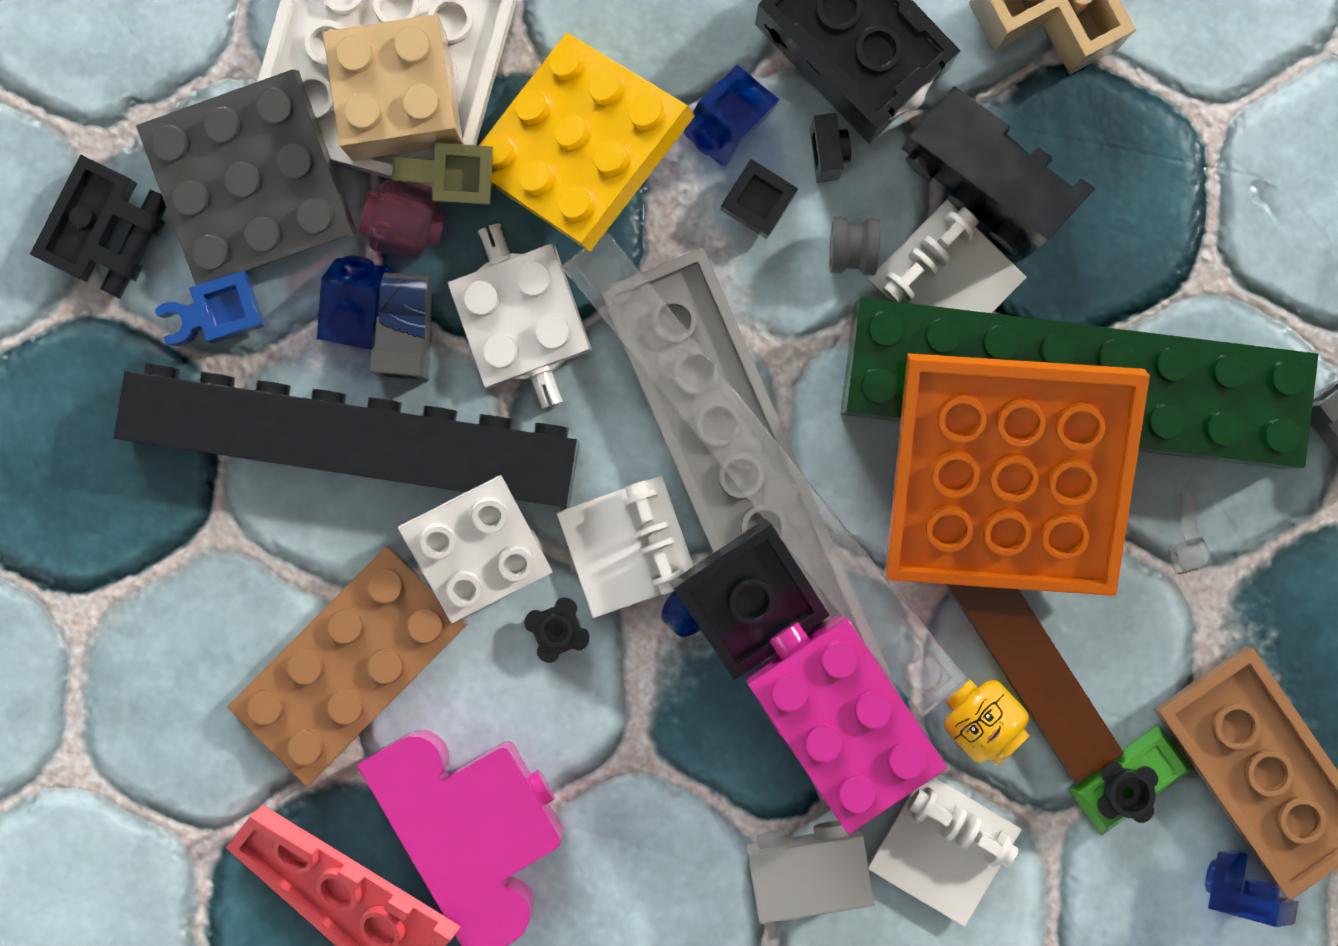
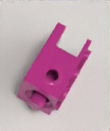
M837 614L807 635L798 622L793 623L769 640L777 655L744 676L781 738L787 742L848 835L948 768L883 672L877 660L845 616Z

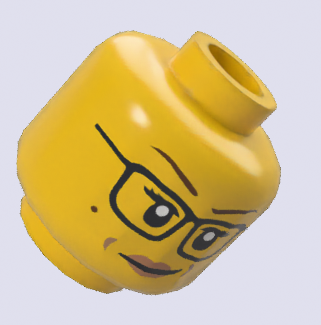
M969 679L945 701L952 711L945 718L944 729L963 751L977 763H984L991 759L995 765L1000 764L1030 736L1024 729L1029 721L1028 712L997 680L985 681L977 687Z

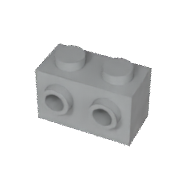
M830 821L813 826L814 834L792 837L790 830H774L757 835L758 843L746 844L759 923L764 924L875 906L864 837L860 830L857 829L848 835L839 821Z

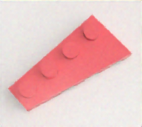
M263 804L248 818L226 847L228 851L335 946H446L461 927Z

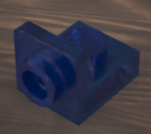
M736 64L697 103L693 111L695 117L684 130V134L694 143L699 151L713 158L721 166H726L733 159L741 143L773 112L780 99Z
M1236 850L1218 852L1217 858L1213 859L1209 864L1205 878V888L1210 893L1209 909L1273 927L1295 924L1299 901L1280 897L1281 887L1271 883L1245 879L1243 887L1248 858L1247 853Z

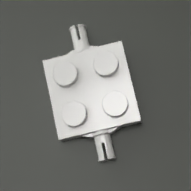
M501 224L489 225L490 230L484 227L478 231L489 262L485 263L474 273L447 282L484 387L490 389L514 379H531L541 410L551 408L552 405L557 406L564 401L560 396L552 371L556 370L568 359L593 351L555 245L551 243L524 254H510L501 230Z

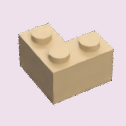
M970 0L969 2L975 17L995 52L1044 26L1069 74L1118 50L1136 31L1120 0Z

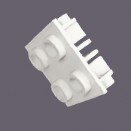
M947 199L877 270L875 276H871L868 280L890 301L992 313L1027 277L975 227L979 222L969 210L964 207L958 210Z
M502 475L398 526L400 533L451 624L553 573L542 552L543 548L537 535L528 526Z
M663 476L629 485L616 492L556 512L593 618L661 594L664 595L675 591L669 582L693 567Z
M934 777L910 793L868 867L873 873L965 927L1000 866L1003 865L1008 868L1015 860L1018 848L1013 844L1022 829Z

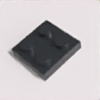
M766 518L669 582L734 680L776 652L769 642L776 634L795 622H798L804 632H807L830 616L773 525Z

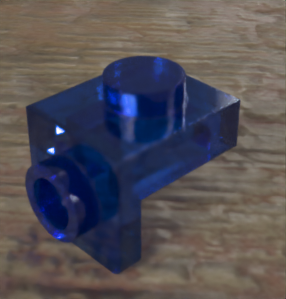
M350 255L343 258H335L321 277L317 339L371 350L375 345L376 323L380 313L381 281L385 272L389 273V268L375 265L371 259L363 256Z

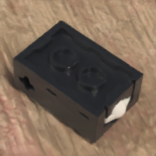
M762 0L758 4L755 25L868 144L900 115L918 109L925 100L927 90L950 69L961 51L913 0Z

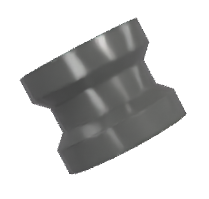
M833 217L829 246V272L841 274L849 268L859 269L863 275L875 276L880 250V220L866 219L862 224L849 223L845 217Z

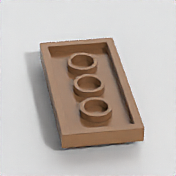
M386 546L227 708L307 787L450 644L468 623L462 618L451 624L431 586L394 549Z
M1243 647L1153 709L1283 898L1291 901L1338 868V770L1253 647Z

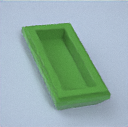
M1157 724L1122 750L1124 754L1112 761L1128 769L1137 770L1141 766L1152 768L1158 776V783L1154 787L1156 797L1193 771L1160 724ZM1101 768L1080 783L1071 786L1068 791L1099 834L1103 836L1125 820L1126 817L1117 815L1113 819H1108L1099 813L1097 801L1103 796L1104 780L1100 775ZM1130 787L1124 788L1122 791L1123 796L1126 798L1130 797L1132 789Z

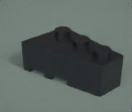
M954 86L908 136L901 148L908 154L906 162L925 180L931 181L934 177L950 192L947 195L948 200L958 210L964 207L983 221L991 229L989 233L990 238L1000 249L1012 256L1018 253L1025 259L1056 233L1095 188L1082 178L1074 186L1066 182L1047 168L1052 162V156L1039 147L1030 155L1007 134L1010 131L1008 124Z

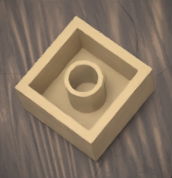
M438 14L322 31L339 146L352 161L433 149L435 142L463 144L448 39Z

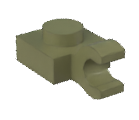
M435 142L434 160L393 157L392 180L433 184L432 201L491 205L494 147Z

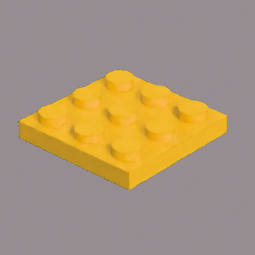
M566 32L479 146L494 147L493 187L591 252L695 116L688 105Z

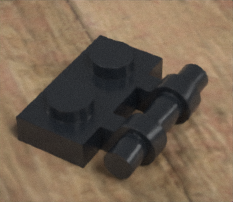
M80 154L30 255L85 282H88L96 264L99 263L109 268L100 289L121 299L130 280L136 282L143 269L139 262L152 236L159 237L166 224L162 220L167 209L162 194L150 189L141 208H138L128 203L137 185L135 181ZM121 218L131 223L132 226L117 254L105 248Z

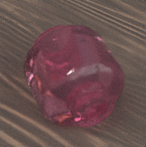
M386 180L379 186L377 191L368 190L359 234L367 235L368 245L375 252L417 261L424 255L427 244L439 246L445 214L435 211L436 201H432V191L429 189Z

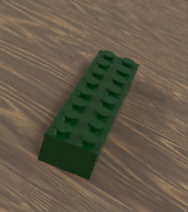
M860 297L853 305L840 415L901 422L908 353L1145 369L1150 375L1138 451L1277 469L1305 468L1319 353Z

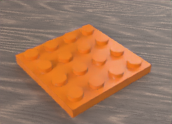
M908 353L885 566L886 580L1116 596L1150 375L1145 369Z

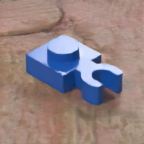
M239 271L190 287L193 304L186 306L178 302H166L155 309L156 315L161 318H168L178 314L182 320L181 329L177 333L163 337L165 344L172 346L189 344L195 339L200 330H203L206 342L215 343L265 327L249 274L245 271Z

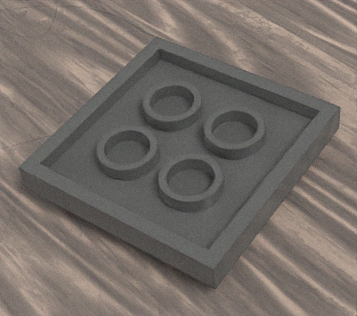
M291 69L136 125L195 285L239 271L246 272L357 233L299 70Z

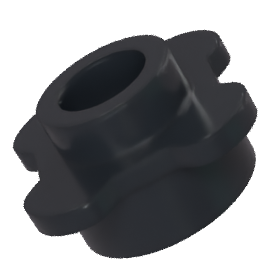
M560 598L556 601L554 607L542 612L532 610L525 618V628L534 634L538 643L537 656L544 662H555L561 653L570 649L583 650L589 643V632L580 626L576 616L577 604L572 599ZM554 625L562 627L561 635L556 636L552 633Z
M1109 762L1104 765L1100 773L1101 778L1104 780L1103 796L1097 801L1099 813L1108 819L1122 815L1126 818H1133L1138 823L1149 821L1154 815L1153 805L1156 798L1154 787L1158 783L1156 772L1148 766H1141L1135 770L1123 768L1117 762ZM1126 787L1132 789V795L1128 798L1122 794L1123 789Z

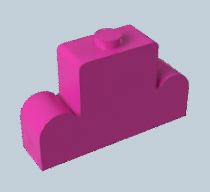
M426 730L408 733L360 762L357 767L445 917L461 926L455 934L461 946H507L516 941L525 932L534 908V898L531 889L524 881L510 876L557 849L564 834L562 825L549 805L551 801L555 800V796L540 770L531 773L516 746L510 741H505L450 773L446 769L449 765V751L446 743L439 735Z

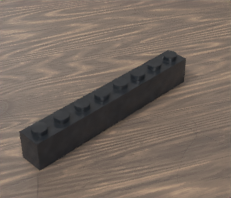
M145 363L144 374L124 371L114 439L467 492L502 475L515 500L570 507L580 442L577 439L567 438L568 427L535 423L534 433L513 430V419L480 414L478 424L456 421L458 411L433 406H424L422 416L401 413L402 402L368 397L367 407L345 404L346 394L321 389H312L311 399L289 396L290 385L257 380L255 390L234 387L235 377L209 372H201L200 382L179 379L180 369L156 364Z

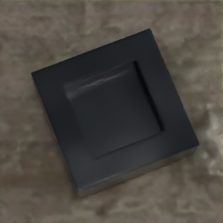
M837 113L814 115L810 126L816 183L837 181L843 172V163L851 162V143L848 129L839 130Z
M750 159L723 201L720 210L765 239H768L795 197L798 188Z

